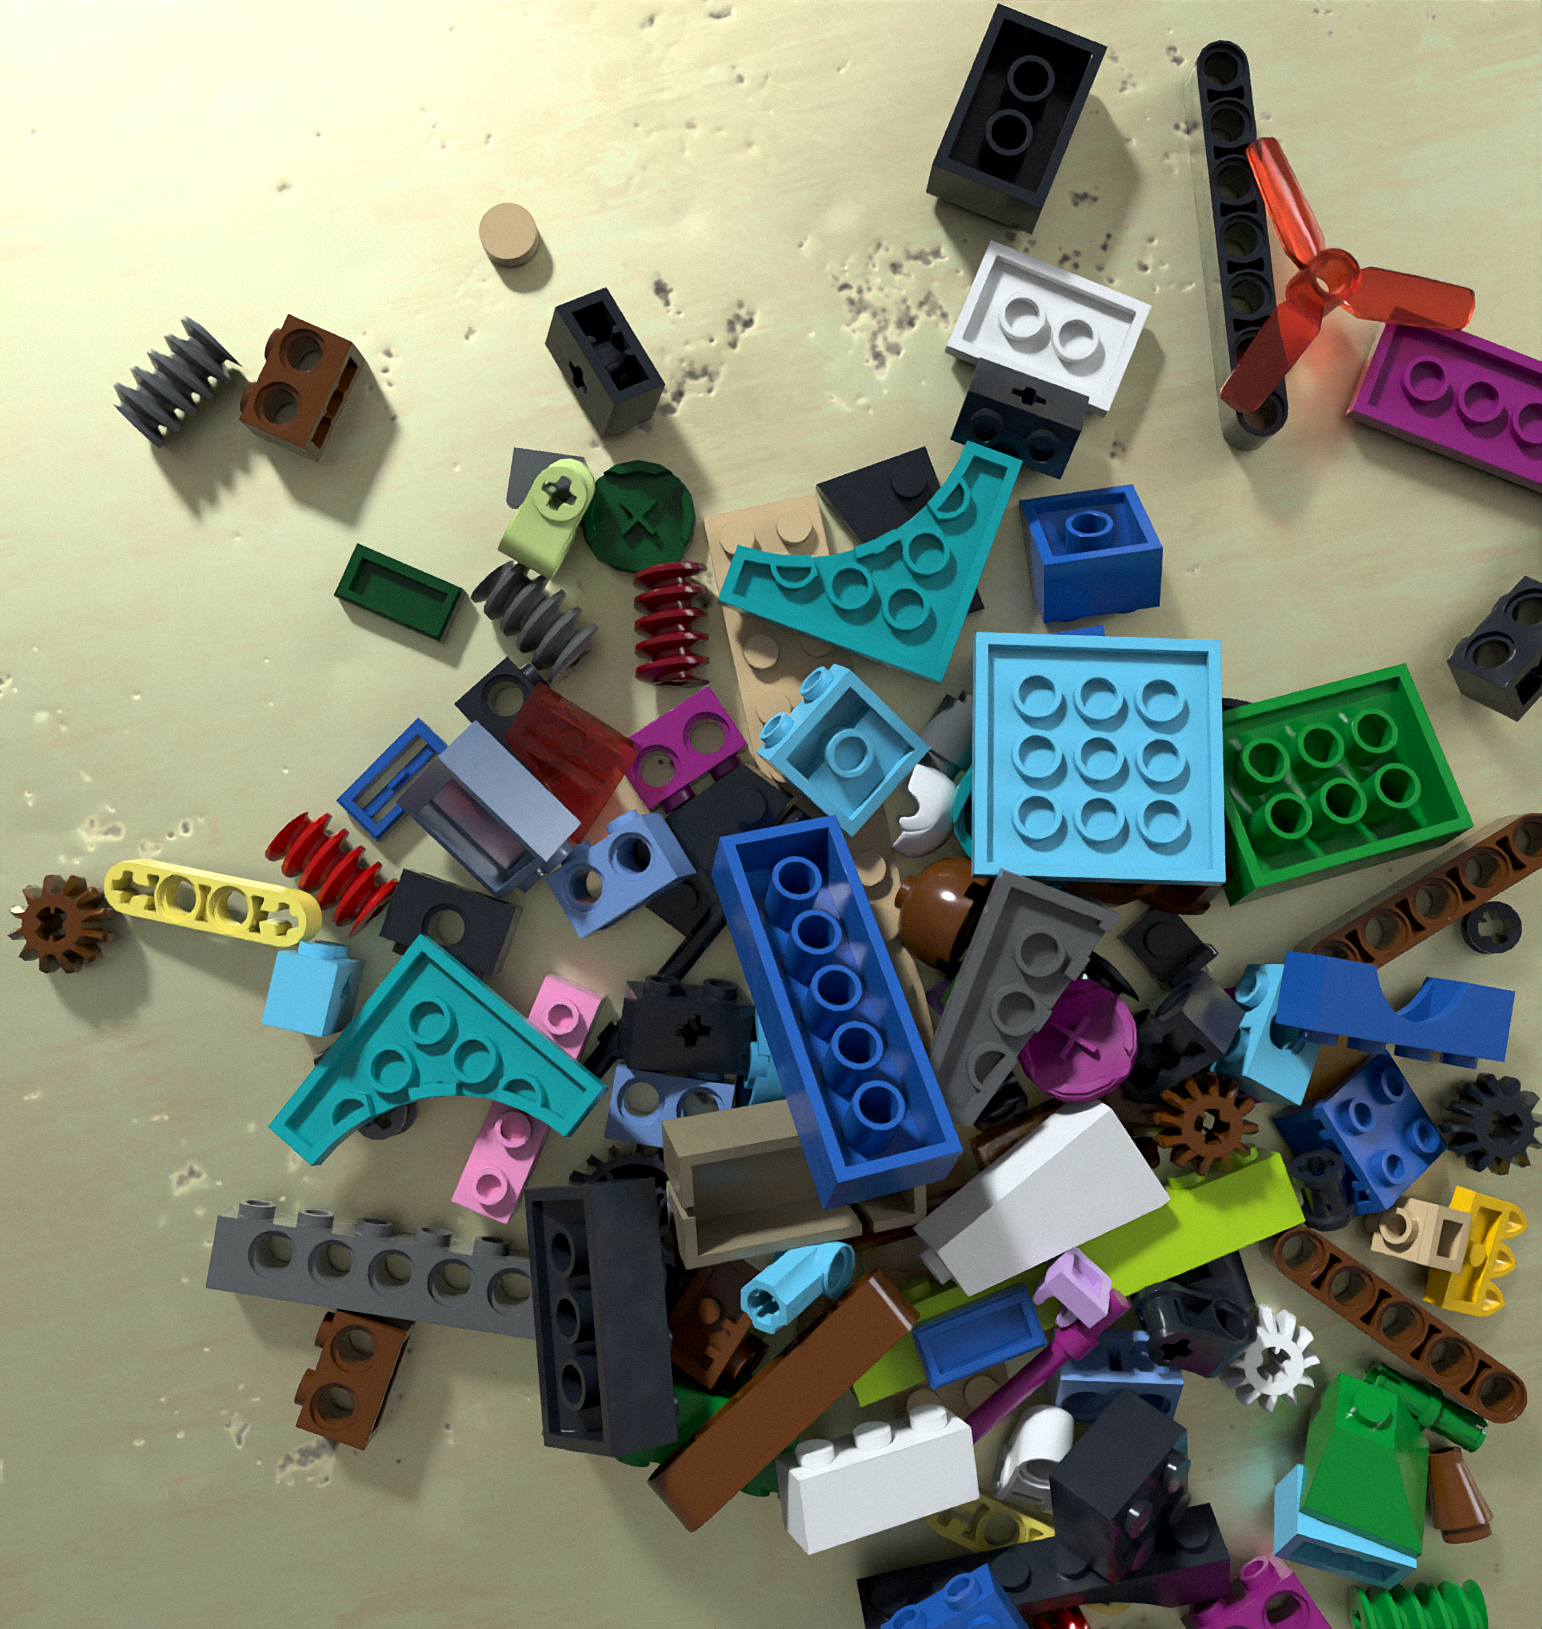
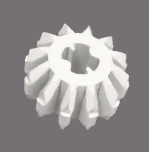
M1258 1304L1253 1319L1258 1333L1256 1341L1227 1367L1218 1378L1227 1389L1236 1388L1235 1397L1246 1406L1257 1399L1259 1405L1265 1411L1273 1412L1278 1395L1287 1404L1297 1406V1395L1293 1388L1297 1384L1304 1388H1314L1313 1379L1304 1372V1369L1320 1364L1319 1356L1312 1350L1307 1349L1313 1340V1335L1304 1326L1296 1327V1317L1289 1311L1284 1309L1274 1316L1269 1306ZM1270 1348L1267 1353L1271 1362L1262 1367L1261 1365L1264 1361L1260 1353L1264 1349Z

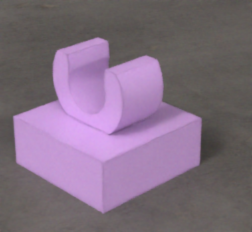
M1074 1247L1049 1259L1046 1275L1037 1281L1032 1301L1038 1306L1048 1297L1055 1296L1062 1303L1058 1308L1056 1323L1060 1327L1069 1326L1079 1318L1090 1329L1108 1314L1112 1279L1080 1249Z

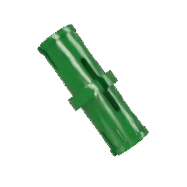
M1380 1361L1373 1362L1367 1369L1362 1381L1399 1395L1421 1431H1425V1428L1432 1432H1436L1470 1453L1475 1452L1483 1444L1487 1431L1476 1425L1485 1428L1488 1426V1421L1479 1414L1465 1409L1444 1397L1442 1390L1429 1382H1424L1422 1385Z

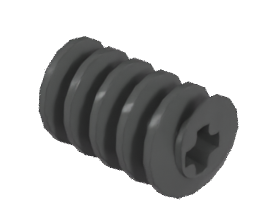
M186 315L180 320L188 336L186 340L170 332L164 335V339L171 351L169 356L152 348L147 351V355L155 369L154 371L149 372L135 364L130 368L138 385L135 389L119 381L113 384L121 401L118 405H113L158 448L165 444L158 428L159 425L178 432L182 425L175 410L179 409L194 416L199 410L191 394L194 392L211 400L215 393L208 378L211 376L227 384L232 380V377L224 362L229 360L241 366L198 321Z
M513 560L508 561L496 568L480 582L472 592L471 600L474 603L486 601L483 612L490 620L503 617L500 623L501 632L506 637L519 634L516 648L522 654L536 650L532 659V665L538 671L546 670L553 666L548 676V682L553 686L567 678L589 656L593 648L591 642L599 628L594 623L578 630L575 625L583 611L579 606L565 613L559 610L567 595L563 589L546 596L543 591L550 579L543 575L530 579L527 576L530 568Z

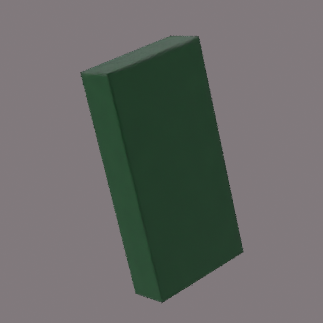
M357 543L334 593V597L444 645L467 592L461 587Z

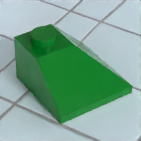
M1340 1372L1311 1403L1299 1512L1417 1559L1422 1555L1429 1442L1399 1395Z

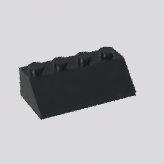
M655 1177L524 1189L544 1446L616 1457L678 1442L676 1419L679 1404L673 1388L670 1355L673 1338L667 1322L664 1288L667 1281V1272L661 1255L659 1233L661 1206L656 1195Z

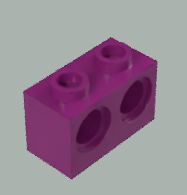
M707 685L609 751L647 809L653 813L662 807L666 815H668L696 796L691 789L692 786L709 775L717 782L744 763L740 754L748 750V744L710 686ZM706 723L717 725L725 735L721 748L711 754L699 753L691 745V736L694 730ZM657 755L669 757L675 765V773L672 780L661 787L650 786L643 778L645 763L651 757Z
M1274 1552L1267 1557L1259 1556L1247 1562L1240 1569L1238 1578L1230 1583L1229 1596L1193 1603L1190 1606L1189 1612L1180 1618L1186 1629H1332L1294 1572L1282 1558L1275 1557ZM1281 1594L1288 1595V1600L1282 1609L1276 1612H1266L1269 1602L1274 1597Z

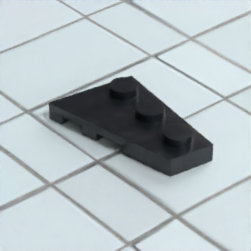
M926 446L816 484V491L827 505H831L859 545L875 540L891 530L901 527L921 511L940 489ZM977 588L966 618L981 613L985 609Z

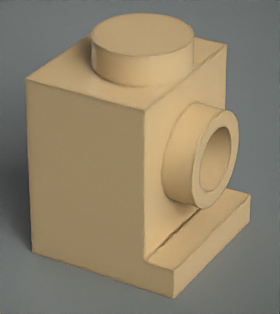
M1400 1196L1388 1210L1367 1214L1366 1231L1373 1238L1372 1251L1461 1274L1472 1214Z

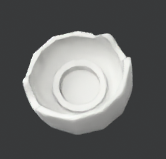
M919 761L912 769L905 785V790L914 800L916 807L911 814L906 816L898 815L896 817L902 834L892 845L894 852L906 858H921L934 853L948 841L954 832L952 807L956 786L946 775Z

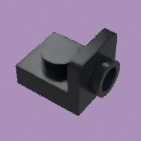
M1152 906L1116 937L1162 990L1166 991L1172 990L1203 969L1210 975L1213 969L1208 963L1219 954L1212 944L1203 943L1178 914L1165 912Z

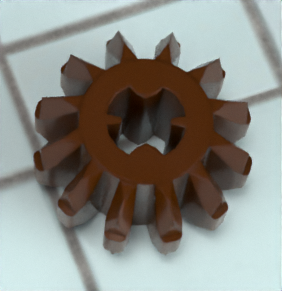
M47 875L43 880L42 888L37 885H28L25 889H22L29 906L15 905L8 910L15 918L22 919V927L14 928L7 935L12 940H26L19 958H22L24 961H33L39 958V970L44 973H54L60 967L66 974L78 973L83 967V960L88 963H97L103 958L97 942L110 943L116 938L112 931L103 929V921L112 920L117 915V912L113 908L99 909L98 906L105 897L104 890L101 887H92L87 890V880L83 876L71 875L64 881L61 875ZM66 914L68 918L63 922L59 915ZM63 926L67 934L61 935L58 930Z
M1203 1070L1197 1083L1191 1076L1178 1083L1180 1094L1177 1095L1168 1089L1159 1094V1097L1169 1103L1170 1106L1168 1111L1157 1110L1151 1113V1120L1167 1127L1159 1132L1154 1140L1156 1145L1162 1149L1172 1148L1169 1160L1178 1168H1182L1191 1162L1194 1173L1199 1176H1206L1213 1161L1219 1170L1226 1173L1232 1169L1230 1152L1233 1151L1243 1157L1251 1155L1250 1148L1240 1142L1242 1134L1253 1135L1259 1132L1258 1124L1242 1119L1253 1110L1255 1104L1252 1099L1246 1096L1237 1097L1240 1087L1237 1081L1226 1078L1219 1083L1215 1072ZM1203 1111L1214 1116V1123L1211 1129L1203 1126L1206 1134L1194 1128L1198 1116L1206 1119Z

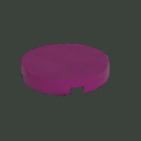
M1088 979L1071 980L1051 1008L1053 1013L1040 1031L1033 1033L1017 1058L1026 1077L1044 1094L1064 1102H1091L1112 1093L1130 1075L1138 1056V1029L1127 1004L1116 993L1114 994L1109 989L1102 987L1101 984Z

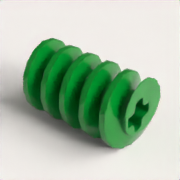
M1472 1579L1463 1582L1461 1588L1456 1582L1451 1580L1442 1581L1437 1589L1432 1583L1420 1581L1414 1586L1413 1591L1409 1585L1403 1582H1399L1389 1592L1385 1588L1372 1584L1367 1587L1365 1594L1359 1586L1351 1585L1348 1588L1347 1608L1351 1629H1488V1615L1484 1596L1477 1582Z

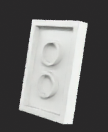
M990 240L944 353L976 366L981 357L1089 396L1087 411L1104 418L1110 409L1152 306Z

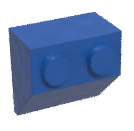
M1133 484L1019 500V513L1031 590L1043 623L1071 622L1084 617L1112 613L1126 614L1139 609L1160 607L1163 546Z

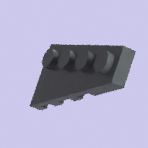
M999 869L927 1052L929 1062L953 1122L969 1128L972 1126L1017 1063L1016 1057L1035 1031L1037 1033L1040 1031L1053 1013L1051 1008L1071 980L1075 981L1091 960L1088 956L1106 932L1110 933L1122 915L1120 913L1006 869Z

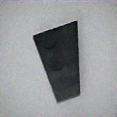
M745 761L664 818L695 869L696 874L645 907L686 937L718 898L711 872L719 838L771 827L793 798V795L748 761ZM639 839L634 846L633 857L636 864L646 870L650 863L651 854L646 843Z

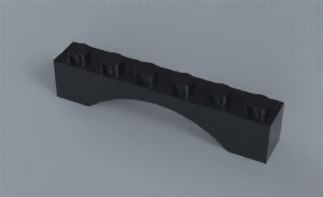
M1209 1502L1188 1507L1183 1517L1173 1526L1166 1523L1154 1538L1153 1550L1144 1565L1137 1571L1129 1568L1116 1585L1057 1542L1055 1536L859 1578L856 1581L865 1629H881V1625L888 1622L901 1608L920 1603L942 1590L955 1576L962 1573H971L986 1563L1021 1616L1027 1617L1049 1610L1084 1604L1121 1602L1174 1608L1229 1596L1230 1556Z

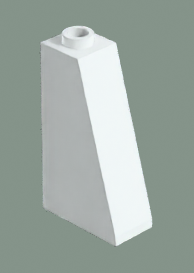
M1098 1099L1091 1102H1066L920 1221L913 1229L927 1247L919 1254V1257L941 1285L952 1279L970 1297L1158 1209L1171 1198L1110 1107Z

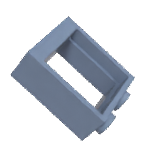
M476 720L431 763L396 801L408 815L499 901L515 887L526 893L545 873L549 874L573 850V847L566 840L581 824L554 795Z

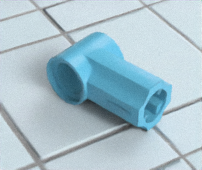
M830 1241L775 1252L773 1262L741 1289V1309L751 1318L754 1328L774 1334L783 1325H788L820 1295L834 1300L841 1297L849 1285L854 1270L855 1257L851 1245L839 1241Z

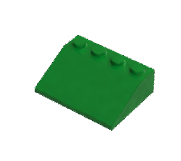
M1406 663L1222 711L1225 857L1234 874V878L1223 889L1230 907L1439 848L1474 827Z

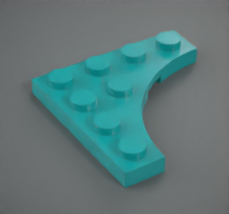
M967 440L960 458L949 477L921 511L898 529H893L875 540L854 547L850 551L813 557V555L775 554L738 545L717 602L719 605L940 685L1023 461Z
M420 934L268 1125V1128L311 1166L322 1165L330 1154L355 1131L395 1108L437 1097L470 1096L495 1100L525 1111L545 1122L562 1136L571 1137L609 1087L429 936Z

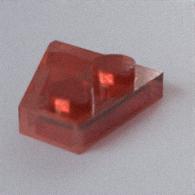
M538 682L504 736L518 759L529 766L533 776L581 822L579 827L569 836L571 841L579 845L642 748L638 743L541 682Z

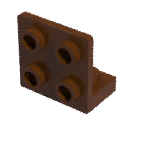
M750 1258L699 1267L667 1319L673 1338L670 1353L671 1362L709 1390L728 1381L736 1383L743 1373L750 1376L758 1367L769 1348V1345L762 1341L767 1333L754 1328L751 1318L741 1309V1289L764 1270V1268Z

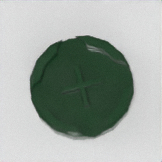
M641 460L615 464L603 472L604 475L595 482L593 499L581 519L584 540L597 560L615 573L634 577V574L656 564L681 561L693 543L697 523L692 495L686 486L683 485L684 483L661 464Z

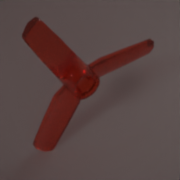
M1261 137L1247 147V158L1282 248L1299 271L1291 277L1286 286V301L1274 308L1219 392L1220 399L1230 408L1244 414L1255 412L1321 330L1322 319L1338 306L1358 319L1453 331H1460L1469 324L1475 309V293L1472 289L1372 266L1360 269L1357 260L1349 252L1340 248L1326 249L1324 234L1278 140L1274 137ZM1316 277L1324 281L1329 293L1319 286Z

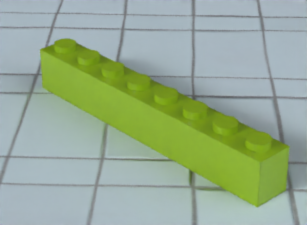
M1245 1143L1250 1148L1251 1155L1243 1157L1233 1151L1230 1152L1229 1155L1232 1161L1231 1171L1224 1173L1214 1164L1211 1165L1206 1176H1199L1193 1172L1192 1166L1180 1168L1167 1176L1169 1183L1163 1185V1188L1171 1199L1162 1207L1077 1246V1248L1112 1279L1111 1289H1117L1126 1297L1142 1290L1146 1286L1165 1281L1301 1224L1306 1220L1280 1153L1256 1147L1254 1143ZM1049 1260L970 1297L952 1279L941 1285L937 1279L928 1281V1278L923 1276L907 1280L896 1286V1288L920 1313V1318L917 1321L919 1322L1021 1281L1027 1285L1033 1300L1036 1283L1042 1276L1046 1275ZM1055 1296L1048 1297L1038 1306L1033 1302L1043 1331L1058 1325L1056 1318L1058 1308L1062 1303ZM910 1332L850 1387V1391L860 1407L926 1381Z

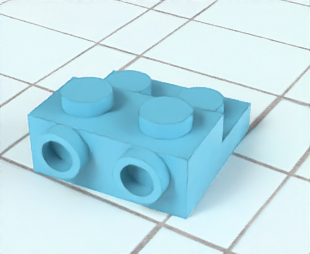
M834 663L829 670L823 666L817 668L803 681L799 693L804 698L789 715L784 711L779 712L764 725L759 734V738L764 743L755 753L826 816L836 815L841 830L850 837H853L931 748L850 669Z

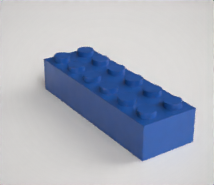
M836 815L720 837L711 876L823 1211L945 1180L962 1154L963 1148Z

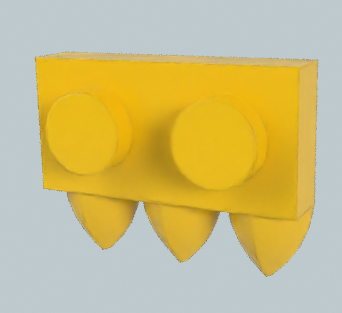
M1456 1186L1452 1202L1448 1208L1472 1214L1461 1274L1430 1267L1428 1282L1422 1300L1443 1309L1476 1317H1488L1497 1313L1505 1306L1504 1296L1501 1290L1494 1283L1490 1282L1491 1278L1503 1277L1517 1266L1513 1252L1507 1245L1502 1243V1239H1511L1519 1236L1527 1230L1528 1222L1523 1211L1515 1204L1494 1196Z

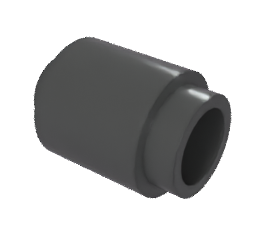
M963 690L957 699L948 694L945 695L919 736L931 748L920 761L937 769L951 781H954L960 770L966 772L972 763L973 695Z

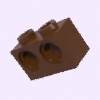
M288 314L282 328H276L266 343L264 352L266 362L258 380L251 381L243 392L240 402L242 414L239 421L256 436L318 463L366 359L352 341ZM311 351L322 352L321 360L315 368L308 371H299V362L306 353ZM290 402L297 403V412L292 420L284 424H275V414L282 405Z
M337 1309L335 1313L328 1311L323 1318L315 1339L314 1346L322 1348L316 1369L308 1368L295 1395L294 1403L302 1406L295 1427L364 1451L378 1431L416 1321ZM351 1330L366 1332L373 1341L374 1352L371 1354H361L355 1351L349 1342V1332ZM341 1388L347 1391L353 1400V1410L343 1411L336 1408L329 1398V1389Z

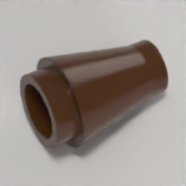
M1447 1446L1429 1450L1428 1477L1433 1528L1439 1529L1443 1541L1449 1544L1469 1543L1489 1537L1492 1534L1489 1521L1494 1516L1464 1461L1461 1448L1459 1446Z

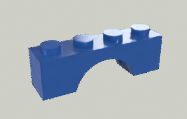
M1286 951L1275 1023L1300 1028L1298 1040L1337 1047L1338 1035L1348 1036L1346 1048L1385 1054L1386 1043L1395 1044L1393 1054L1395 1056L1431 1062L1433 1051L1441 1052L1439 1063L1477 1069L1478 1058L1505 1062L1515 991L1426 977L1414 999L1404 1008L1395 1012L1382 993L1376 965L1328 956Z

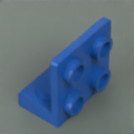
M1386 1049L1385 1054L1373 1053L1326 1097L1303 1102L1301 1106L1292 1105L1285 1107L1272 1119L1296 1158L1301 1154L1315 1150H1328L1340 1154L1346 1167L1345 1175L1342 1178L1345 1192L1355 1202L1356 1216L1388 1210L1447 1148L1446 1142ZM1316 1168L1314 1170L1315 1176H1320L1321 1172ZM1325 1205L1329 1212H1331V1206Z

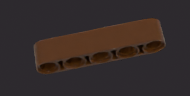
M1542 813L1508 815L1495 820L1307 936L1295 946L1293 952L1317 955L1323 948L1327 947L1333 953L1334 958L1376 965L1377 969L1542 868ZM1520 827H1524L1531 838L1530 848L1525 855L1518 849L1516 844V834ZM1472 856L1480 862L1482 867V876L1475 886L1468 880L1466 875V865ZM1423 886L1431 892L1433 897V907L1425 917L1416 907V896ZM1373 917H1377L1384 927V937L1377 947H1372L1365 936L1366 926Z
M1301 1223L1259 1241V1250L1262 1258L1270 1266L1486 1420L1497 1424H1506L1516 1420L1524 1412L1527 1405V1390L1524 1382L1514 1372L1316 1231ZM1301 1236L1303 1239L1301 1255L1296 1260L1284 1262L1282 1249L1285 1243L1292 1237ZM1350 1271L1352 1277L1349 1289L1342 1295L1333 1296L1332 1283L1334 1278L1342 1272ZM1398 1306L1400 1317L1397 1324L1389 1330L1382 1331L1381 1320L1384 1313L1389 1308ZM1447 1341L1448 1353L1445 1359L1438 1364L1432 1365L1431 1354L1433 1349L1438 1344ZM1496 1377L1494 1392L1488 1398L1481 1400L1480 1393L1483 1384L1488 1379Z
M878 1266L872 1268L848 1288L841 1297L833 1302L654 1470L646 1483L690 1533L696 1531L894 1347L917 1323L920 1313Z

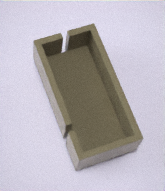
M786 1099L661 1121L664 1165L669 1179L666 1182L669 1231L686 1270L862 1235V1224L850 1205L823 1211ZM926 1185L860 1201L855 1204L874 1233L916 1225L927 1217Z

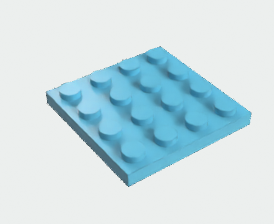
M976 632L973 638L971 878L996 879L999 869L1003 868L1032 880L1220 886L1225 883L1221 640Z

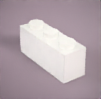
M921 1405L913 1408L908 1416L886 1423L879 1421L862 1423L853 1429V1433L834 1439L807 1440L798 1444L795 1451L775 1457L784 1529L808 1555L980 1499L971 1427L943 1405Z

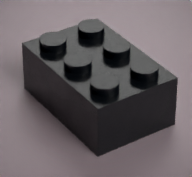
M998 3L932 163L926 193L1032 235L1108 46Z

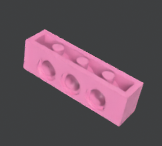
M553 973L545 976L528 1020L580 1062L607 995ZM493 1100L451 1201L507 1225L518 1210L524 1196V1189L529 1184L552 1127L525 1111Z

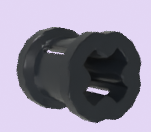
M1310 1151L1301 1154L1289 1165L1290 1178L1295 1185L1300 1187L1304 1202L1301 1210L1306 1221L1303 1223L1306 1227L1321 1232L1335 1231L1346 1227L1350 1221L1355 1219L1357 1211L1355 1202L1345 1192L1342 1180L1346 1168L1344 1160L1340 1154L1333 1151ZM1316 1168L1320 1170V1176H1315L1314 1170ZM1325 1205L1331 1206L1330 1213H1326Z

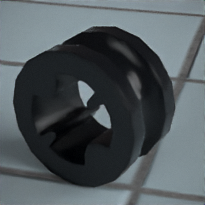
M1500 901L1485 902L1464 915L1461 921V935L1464 942L1473 951L1481 954L1504 953L1511 950L1519 942L1522 934V922L1518 913L1510 905ZM1486 912L1489 913L1492 920H1501L1503 923V932L1495 933V936L1499 939L1496 943L1493 942L1491 936H1481L1478 931V923L1487 922L1483 917V914Z

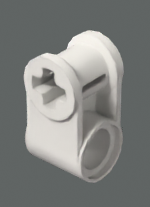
M1035 1405L1027 1408L1022 1413L1007 1444H1003L998 1454L992 1479L993 1498L1004 1500L1008 1495L1039 1504L1042 1512L1053 1514L1049 1473L1074 1446L1075 1421L1072 1415L1066 1410L1051 1405Z

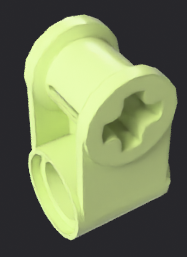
M570 458L560 459L543 470L534 480L526 499L509 523L498 546V551L552 580L576 536L575 531L593 499L595 480L590 469L582 462ZM563 477H567L572 481L569 491L575 495L565 502L560 501L556 497L559 488L554 484Z

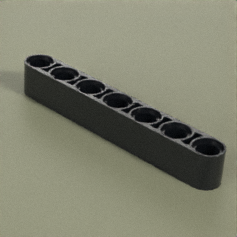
M1218 40L1209 43L1201 50L1184 83L1183 100L1220 426L1223 437L1230 446L1241 451H1252L1260 448L1284 426L1288 418V400L1249 63L1246 53L1240 46L1231 41ZM1205 73L1219 75L1225 81V85H1216L1210 82ZM1218 128L1226 131L1231 136L1232 142H1223L1217 139L1212 134L1211 129ZM1217 184H1227L1233 187L1238 193L1239 199H1229L1223 196ZM1223 240H1234L1240 243L1244 248L1246 256L1242 257L1231 254L1225 248ZM1235 295L1245 298L1251 306L1252 313L1244 314L1237 311L1231 304L1230 296ZM1241 351L1251 354L1257 361L1258 371L1254 372L1244 369L1238 363L1237 352ZM1243 408H1253L1259 411L1265 422L1264 429H1255L1249 426L1244 419Z

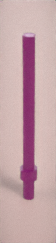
M1115 1288L1110 1290L1108 1314L1090 1329L1079 1318L1069 1326L1057 1328L1054 1341L963 1420L971 1427L973 1445L1072 1358L1081 1360L1099 1344L1098 1336L1130 1309L1129 1302L1120 1291Z

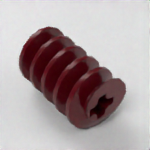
M680 561L667 562L650 566L634 574L633 585L645 592L635 597L633 602L634 609L647 615L635 621L634 631L640 636L649 638L635 646V655L638 658L650 661L636 668L635 678L639 681L662 688H693L710 683L709 680L693 676L694 669L710 663L709 657L693 653L692 646L709 640V634L692 629V623L708 617V611L691 606V600L708 594L706 587L691 583L690 578L706 572L707 566L705 564Z

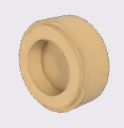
M515 203L497 204L490 208L480 221V241L486 254L494 262L503 266H517L525 263L534 255L539 243V234L534 218L524 207Z

